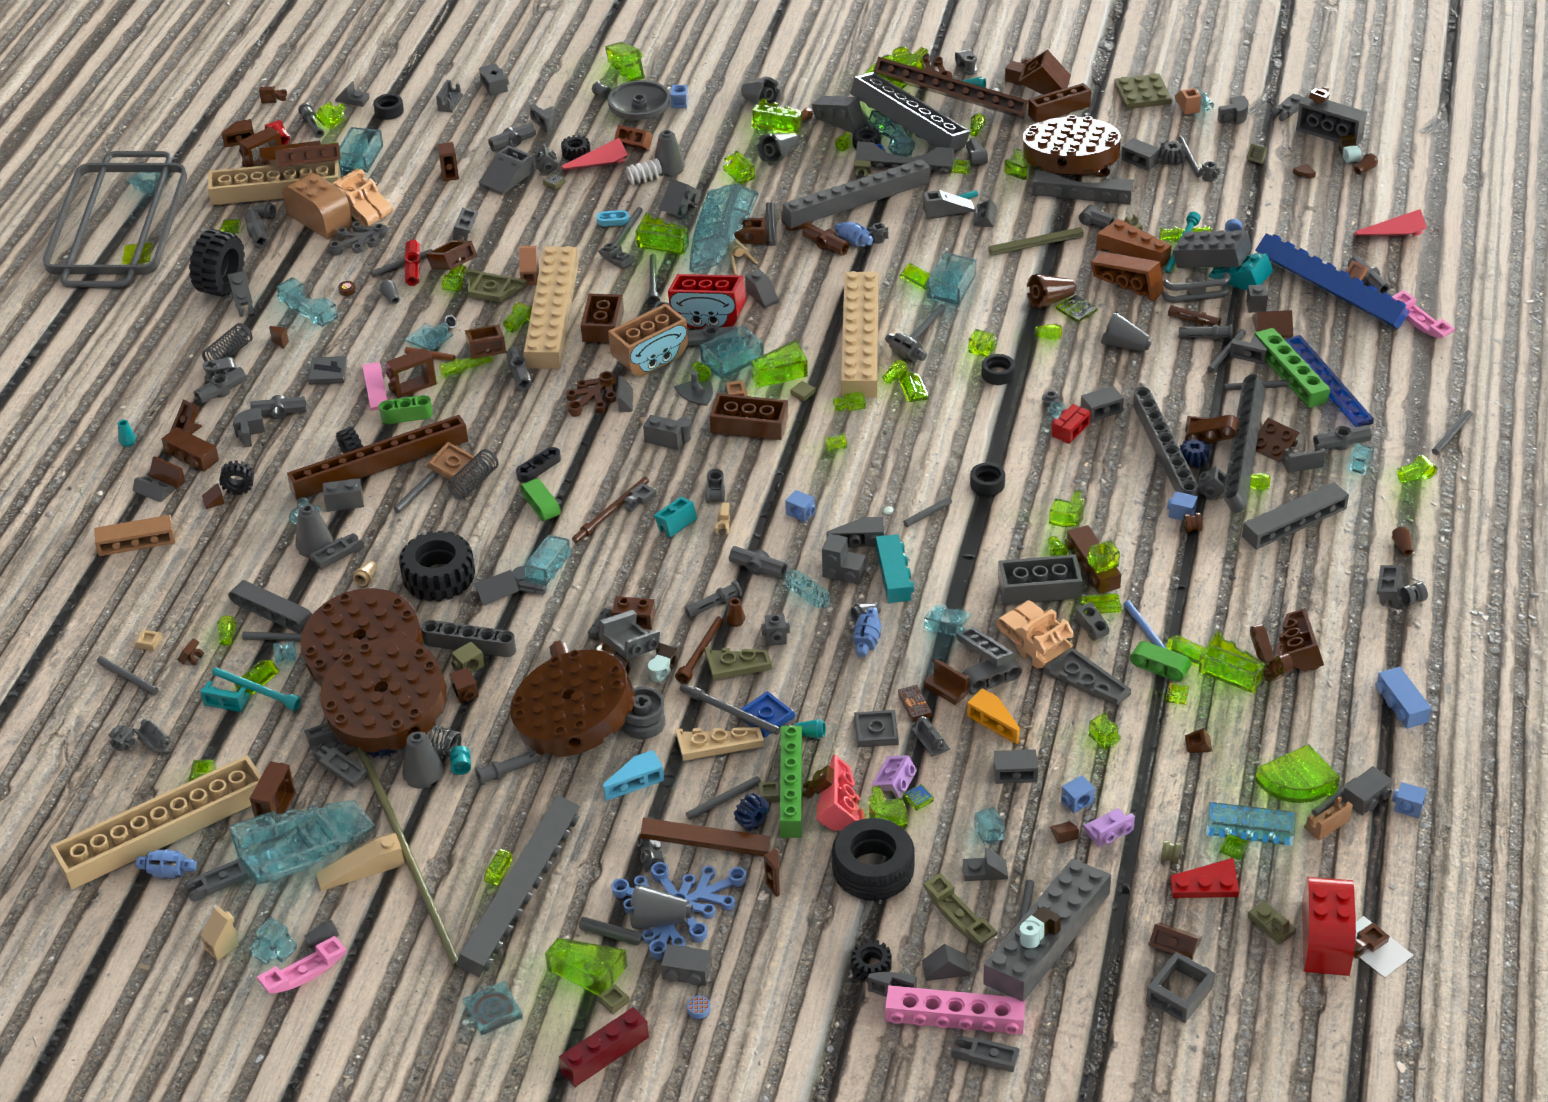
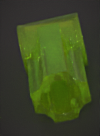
M462 264L450 270L448 275H444L441 283L442 289L460 292L462 280L467 270L466 266Z
M516 302L512 308V313L503 321V326L507 331L513 333L525 320L530 321L532 306Z
M1420 455L1413 463L1397 468L1396 474L1401 483H1406L1420 477L1430 479L1437 473V467L1425 455Z

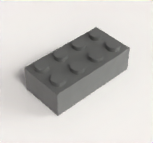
M1307 94L1299 103L1296 130L1337 143L1340 142V136L1355 135L1356 144L1358 145L1363 139L1367 111L1327 100L1324 104H1318L1313 102L1309 98V94Z
M1188 231L1184 233L1172 251L1177 268L1240 267L1251 251L1252 246L1248 231Z
M1076 554L998 561V581L1003 605L1024 603L1028 600L1041 602L1081 598L1083 581Z

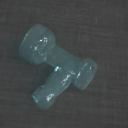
M299 498L297 508L290 512L289 519L293 523L297 524L298 511L301 507L312 505L309 504L307 498ZM316 505L315 507L320 513L321 506Z

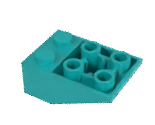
M1254 253L1247 255L1240 267H1214L1208 274V277L1222 279L1223 274L1227 272L1230 275L1228 285L1247 290L1250 285H1261L1273 272V268L1267 253Z

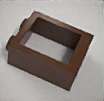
M269 127L239 141V152L242 156L243 168L266 166L261 164L260 159L253 161L251 150L267 142L269 147L282 145L280 133L274 128Z
M452 240L426 253L432 269L452 270L477 257V253L472 241Z
M499 324L465 330L467 347L472 359L507 353L504 335Z
M425 347L386 361V375L390 380L388 387L390 392L394 393L397 398L437 384L433 356ZM418 365L422 366V376L400 383L398 373Z
M270 761L249 798L258 827L276 830L296 794L288 764Z

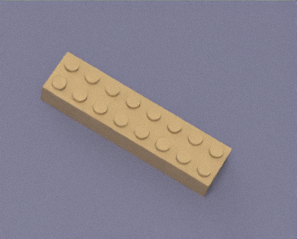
M336 159L282 167L266 165L209 171L208 193L211 205L284 199L283 189L310 173H315L330 183L341 178L339 161Z

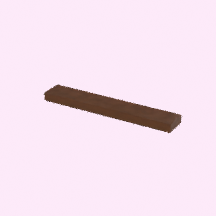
M643 818L640 833L641 839L764 856V854L769 853L770 836L650 818Z

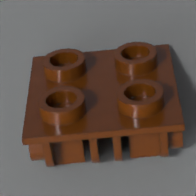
M1267 418L1259 430L1256 451L1281 462L1284 450L1297 445L1298 440L1296 438L1300 432Z

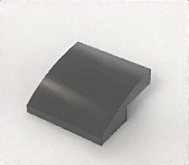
M328 723L304 730L313 755L317 751L321 752L320 748L323 745L329 749L334 747L343 754L356 750V747H350L340 741L332 732Z

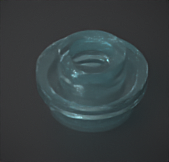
M1054 401L1048 407V413L1055 418H1059L1066 407L1062 402Z

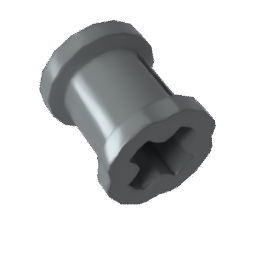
M600 81L594 83L592 92L600 95V98L603 100L608 99L612 89L604 86Z

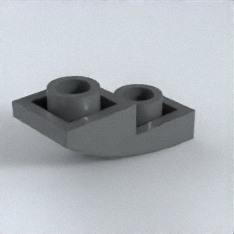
M613 243L605 244L603 248L598 250L602 257L620 268H625L635 261L634 255L623 252L621 246Z

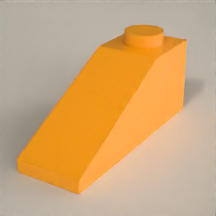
M982 688L967 702V717L1017 745L1020 736L1019 726L999 697Z

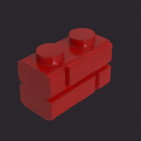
M1072 404L1068 409H1064L1058 419L1055 418L1051 423L1052 436L1070 444L1090 424V411L1084 408L1081 409L1080 406Z

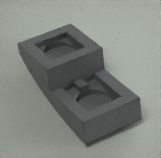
M895 972L870 973L868 975V991L887 997L888 986L917 988V977Z

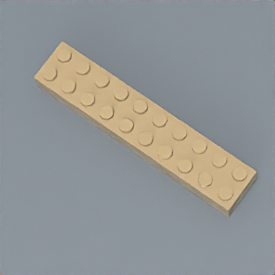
M549 246L543 248L524 348L527 369H561L579 264L577 247Z
M851 271L844 274L841 397H877L879 272Z
M248 755L51 845L55 862L71 890L135 861L140 856L154 852L250 807L251 802L249 798L258 784L261 774Z

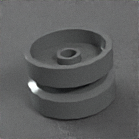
M636 687L634 688L635 699L631 713L628 712L624 718L625 723L622 725V728L626 734L633 738L648 739L662 732L666 725L664 698L660 692L653 688Z

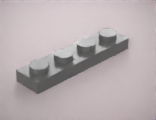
M975 627L956 633L959 642L997 667L1004 666L1008 662L1015 660L1014 652Z

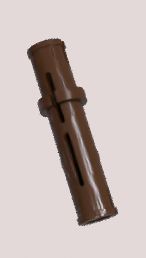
M1171 305L1168 310V316L1192 321L1200 326L1212 327L1214 324L1218 326L1221 324V318L1207 315L1205 312L1198 313Z

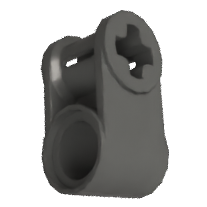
M972 50L955 52L956 64L962 69L963 73L967 75L975 74L977 72L975 67L977 56L974 55Z
M225 357L204 362L205 381L209 383L212 376L216 374L225 375L237 369L234 359Z
M711 469L707 473L706 503H709V501L725 502L724 474L720 469Z

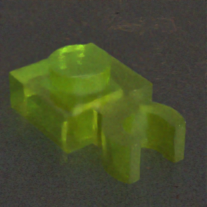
M862 392L845 394L844 398H833L835 411H842L844 408H847L848 411L866 409V402Z

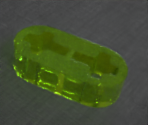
M502 848L497 851L485 871L484 881L486 883L498 885L511 864V851Z

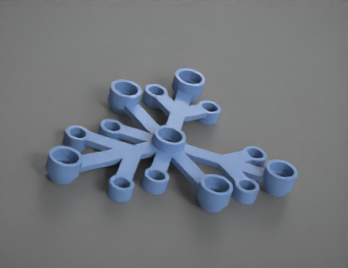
M657 862L651 867L652 878L660 882L668 894L689 900L690 905H693V911L702 913V916L706 919H711L715 916L714 905L701 904L694 901L704 900L721 904L724 910H732L735 907V900L732 896H722L713 893L732 885L734 887H741L746 882V871L741 867H734L729 871L728 878L708 886L709 881L715 878V869L712 866H705L702 869V876L695 892L688 894L689 890L696 885V879L693 874L683 876L682 886L679 892H677L668 878L669 870L667 864ZM642 875L635 877L634 887L638 885L649 887L647 878ZM620 878L613 881L612 893L619 899L626 896L632 897L634 888L629 887L627 880ZM626 899L623 903L624 911L628 914L634 913V906L627 907L631 904V899ZM693 916L689 918L686 924L689 927L690 938L696 943L703 942L707 938L706 925L696 922ZM675 924L658 926L643 931V942L650 944V955L654 959H663L669 937L672 940V945H677L676 943L680 942L682 944L678 946H686L685 939L679 935L674 927Z

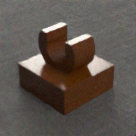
M193 638L182 650L177 660L182 664L188 660L192 665H196L198 659L194 655L202 658L204 655L201 649H196L200 642Z

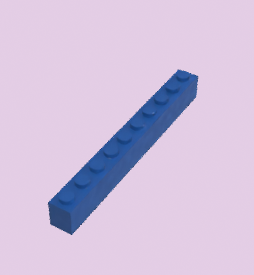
M1266 233L1255 249L1259 254L1267 253L1269 260L1396 329L1400 328L1410 313L1404 302L1392 300V296L1385 292L1383 294L1377 292L1378 289L1372 285L1367 287L1359 278H1350V274L1344 270L1340 272L1335 270L1336 267L1334 265L1322 263V259L1315 255L1313 257L1309 256V253L1302 248L1296 249L1295 245L1289 241H1286V243L1282 242V239L1275 234L1271 236Z

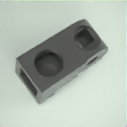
M1092 602L1076 608L1075 623L1078 626L1081 625L1093 641L1109 635L1107 622Z

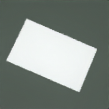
M1364 916L1356 921V937L1359 931L1372 923ZM1390 937L1388 943L1374 952L1366 949L1359 958L1386 978L1410 959L1413 954Z

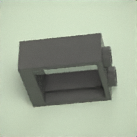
M1175 952L1147 987L1146 1002L1186 1023L1213 989L1216 973L1192 961L1189 957ZM1175 969L1200 983L1188 1000L1162 987Z

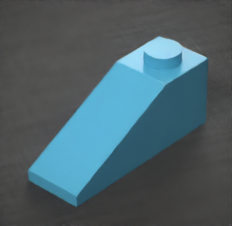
M654 750L634 756L603 783L605 801L664 781L663 766Z

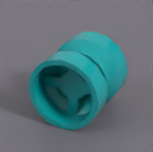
M456 746L451 749L450 765L451 771L454 774L464 775L470 772L471 756L469 748L466 746Z

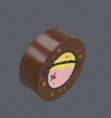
M343 281L338 285L339 293L343 296L352 295L356 291L355 284L352 281Z

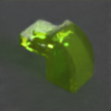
M328 102L318 109L315 117L323 126L334 129L346 121L344 117L346 106L342 102L335 107L331 102Z
M1075 489L1070 501L1055 498L1050 508L1049 524L1060 527H1073L1081 523L1084 519L1085 502L1082 499V491Z
M880 785L872 787V796H869V818H881L892 821L902 828L908 827V812L902 797L885 801Z

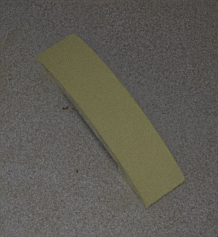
M941 873L923 884L936 907L966 938L981 946L998 934L984 917L979 919L954 893L955 887Z

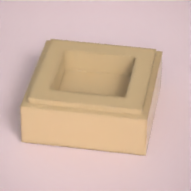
M143 630L136 640L135 646L139 649L155 651L162 639V634L160 632Z

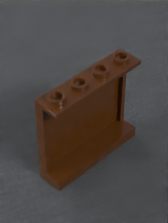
M320 140L259 148L261 164L276 167L341 159L339 143L321 144Z

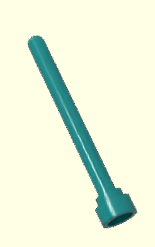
M1189 212L1186 218L1187 225L1180 239L1185 232L1191 231L1193 227L1199 224L1201 220L1199 213ZM1173 253L1165 267L1166 273H1170L1175 264Z
M217 667L212 669L213 675L283 702L287 709L294 712L297 711L301 704V696L295 694L285 695Z

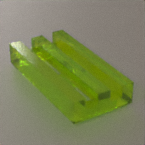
M1118 593L1079 596L1080 606L1092 602L1100 614L1121 612L1122 606Z

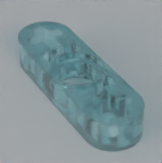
M790 570L785 574L786 586L817 608H825L829 605V592L798 570ZM811 587L812 590L805 591L803 590V588Z

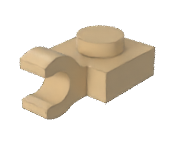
M722 503L721 510L717 512V520L719 522L715 524L716 534L719 533L720 529H725L726 534L730 532L729 503Z

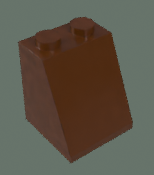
M1047 49L1024 64L1019 83L1045 95L1068 88L1071 75Z

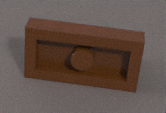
M936 659L934 660V672L924 680V687L956 705L968 695V677Z
M1159 922L1154 925L1148 946L1172 954L1178 952L1193 960L1197 944L1201 941L1202 936Z

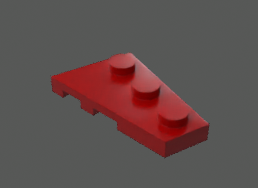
M1234 857L1170 875L1172 898L1238 897L1239 887Z

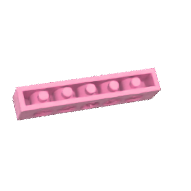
M888 986L885 1022L1023 1034L1026 999L1023 1002L1008 996Z

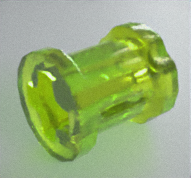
M844 433L833 437L825 436L828 452L838 448L847 449V439Z

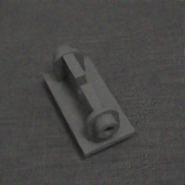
M924 716L919 717L917 727L912 728V731L929 754L933 757L950 750L944 739L929 722V719Z
M143 719L139 729H132L138 735L139 740L150 746L149 749L157 754L171 752L166 748L170 745L169 736L161 729H158V726L150 719Z
M639 834L637 846L640 847V860L643 863L645 872H647L653 864L657 862L664 863L662 851H660V841L641 839Z

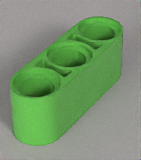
M426 395L385 400L379 404L380 417L384 424L423 420L433 415L431 399Z
M539 478L520 485L523 497L542 521L561 514L559 504Z
M1140 641L1130 655V661L1136 667L1177 682L1184 679L1192 666L1188 657L1146 641Z

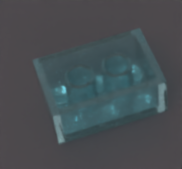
M351 127L339 146L341 159H338L340 170L354 171L362 169L368 173L383 148L381 130Z
M944 252L927 281V298L960 305L976 276V259Z
M744 325L739 326L701 344V362L720 379H723L764 359L763 341Z

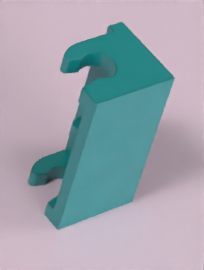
M679 497L654 514V518L656 519L659 531L662 532L665 529L666 535L672 537L697 520L694 502Z
M208 681L200 691L204 706L236 712L243 710L250 697L249 693L245 692L246 687H241L238 692L217 689L215 686H212L213 681Z

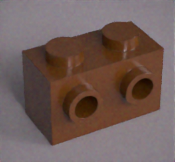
M616 596L612 616L633 610L637 613L636 624L643 629L652 630L656 614L655 599Z

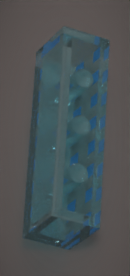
M1209 802L1206 835L1293 846L1296 812Z

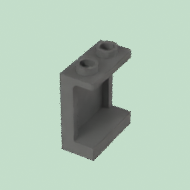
M633 610L600 620L599 638L626 660L656 650L660 640L659 631L656 630L648 633L636 624L637 613Z

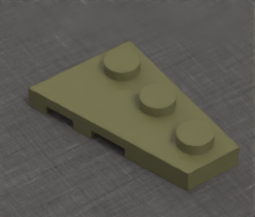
M704 647L713 680L772 669V663L767 650L742 649L741 651H730V648H722V651L712 650L711 647Z

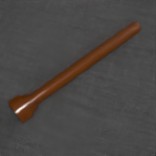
M718 616L686 666L678 669L675 678L679 683L688 684L693 677V668L705 651L704 647L709 645L723 623V617Z

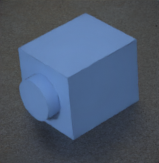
M1175 491L1173 498H1169L1167 503L1169 517L1183 520L1184 514L1194 515L1197 496Z

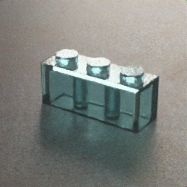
M548 535L526 562L525 581L547 585L551 579H554L557 571L563 567L566 559H569L572 549L569 539Z

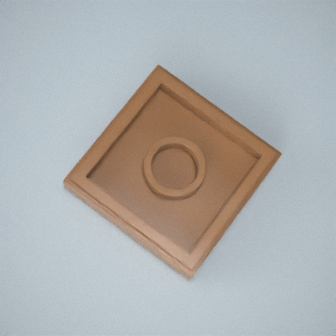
M447 442L428 462L427 468L450 480L474 456Z

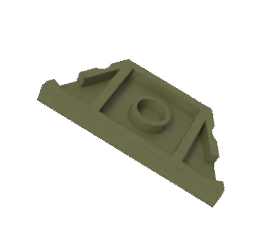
M466 270L468 296L472 298L502 302L527 287V280Z

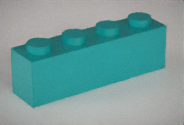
M899 534L876 536V553L887 602L911 601V593H914V583L909 580L911 579L910 568L906 567L908 566L907 554L903 555L905 553L904 542H900Z

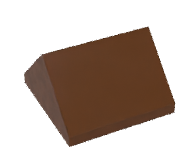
M1292 310L1263 311L1252 315L1256 332L1274 328L1282 338H1293Z

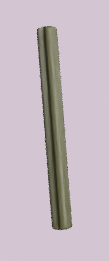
M1082 227L1015 240L991 245L988 247V251L993 256L1083 237L1084 231Z

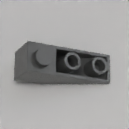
M940 190L923 192V209L927 218L975 212L973 203L969 199Z
M863 517L827 531L826 539L828 534L847 537L848 547L876 546V536H884L883 517Z

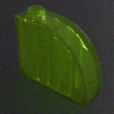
M1308 744L1257 767L1255 782L1266 793L1282 801L1308 803L1328 795L1330 796L1338 791L1340 776Z

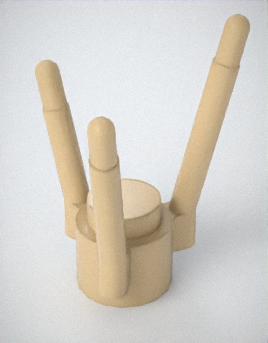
M737 239L729 244L730 251L728 255L734 275H737L734 256L741 257L744 254L754 264L758 263L747 252V248Z

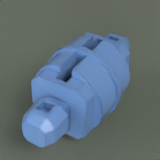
M849 221L835 225L834 229L838 233V237L849 242L850 245L864 247L865 245H871L873 242L869 231L858 223Z
M870 607L865 614L859 615L853 629L852 638L857 656L865 657L869 650H874L881 636L882 625L875 607Z
M165 849L149 852L148 857L140 856L136 858L135 865L139 869L146 870L154 878L176 879L178 876H184L185 872L195 871L197 861L187 859L186 855L181 854L179 851Z

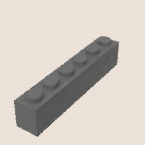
M1335 482L1325 485L1300 498L1247 520L1243 524L1242 537L1256 550L1347 509L1349 494Z

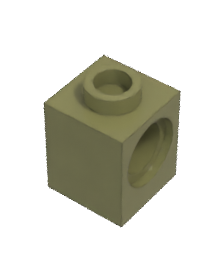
M472 642L451 652L453 660L451 664L455 671L469 668L471 673L484 667L483 653Z

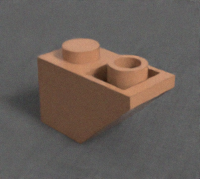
M1197 88L1181 90L1175 95V99L1185 115L1200 112L1201 95Z
M519 246L520 279L527 280V285H537L539 264L536 246Z

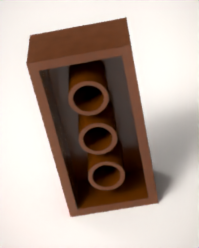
M717 393L709 416L710 433L782 440L788 420V400Z

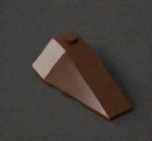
M1306 608L1286 614L1282 626L1283 633L1279 635L1280 642L1275 647L1277 655L1289 654L1293 667L1303 671L1316 670L1324 666Z

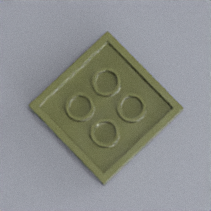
M1160 73L1114 79V85L1126 109L1172 104V98Z

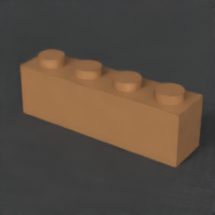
M170 515L94 528L95 545L99 556L175 543L174 527Z

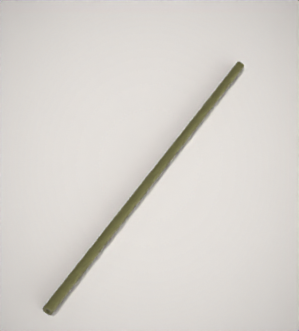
M356 747L389 824L397 835L404 858L452 967L457 968L459 967L456 965L458 960L457 953L370 757L366 751H361V748Z

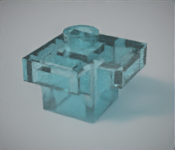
M270 917L256 931V939L249 948V953L266 965L273 958L283 963L296 950L297 943L290 937L286 926Z

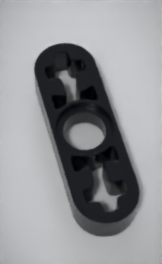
M549 447L516 468L517 480L529 482L561 461L560 450L556 447ZM537 463L543 464L541 466H535V464Z

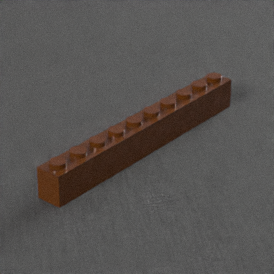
M878 57L873 71L889 80L1022 119L1025 118L1029 104L1028 100L881 57Z
M456 415L287 472L290 490L295 499L298 500L323 492V483L363 478L436 453L447 442L455 446L468 442L466 424L460 415Z

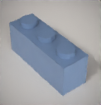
M1401 667L1378 673L1377 682L1375 683L1376 690L1384 697L1388 707L1392 708L1397 719L1403 723L1406 729L1429 722L1432 708Z

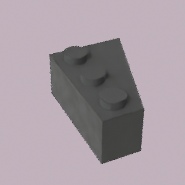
M821 96L811 104L815 118L851 133L855 129L858 130L859 127L863 129V126H866L858 97Z

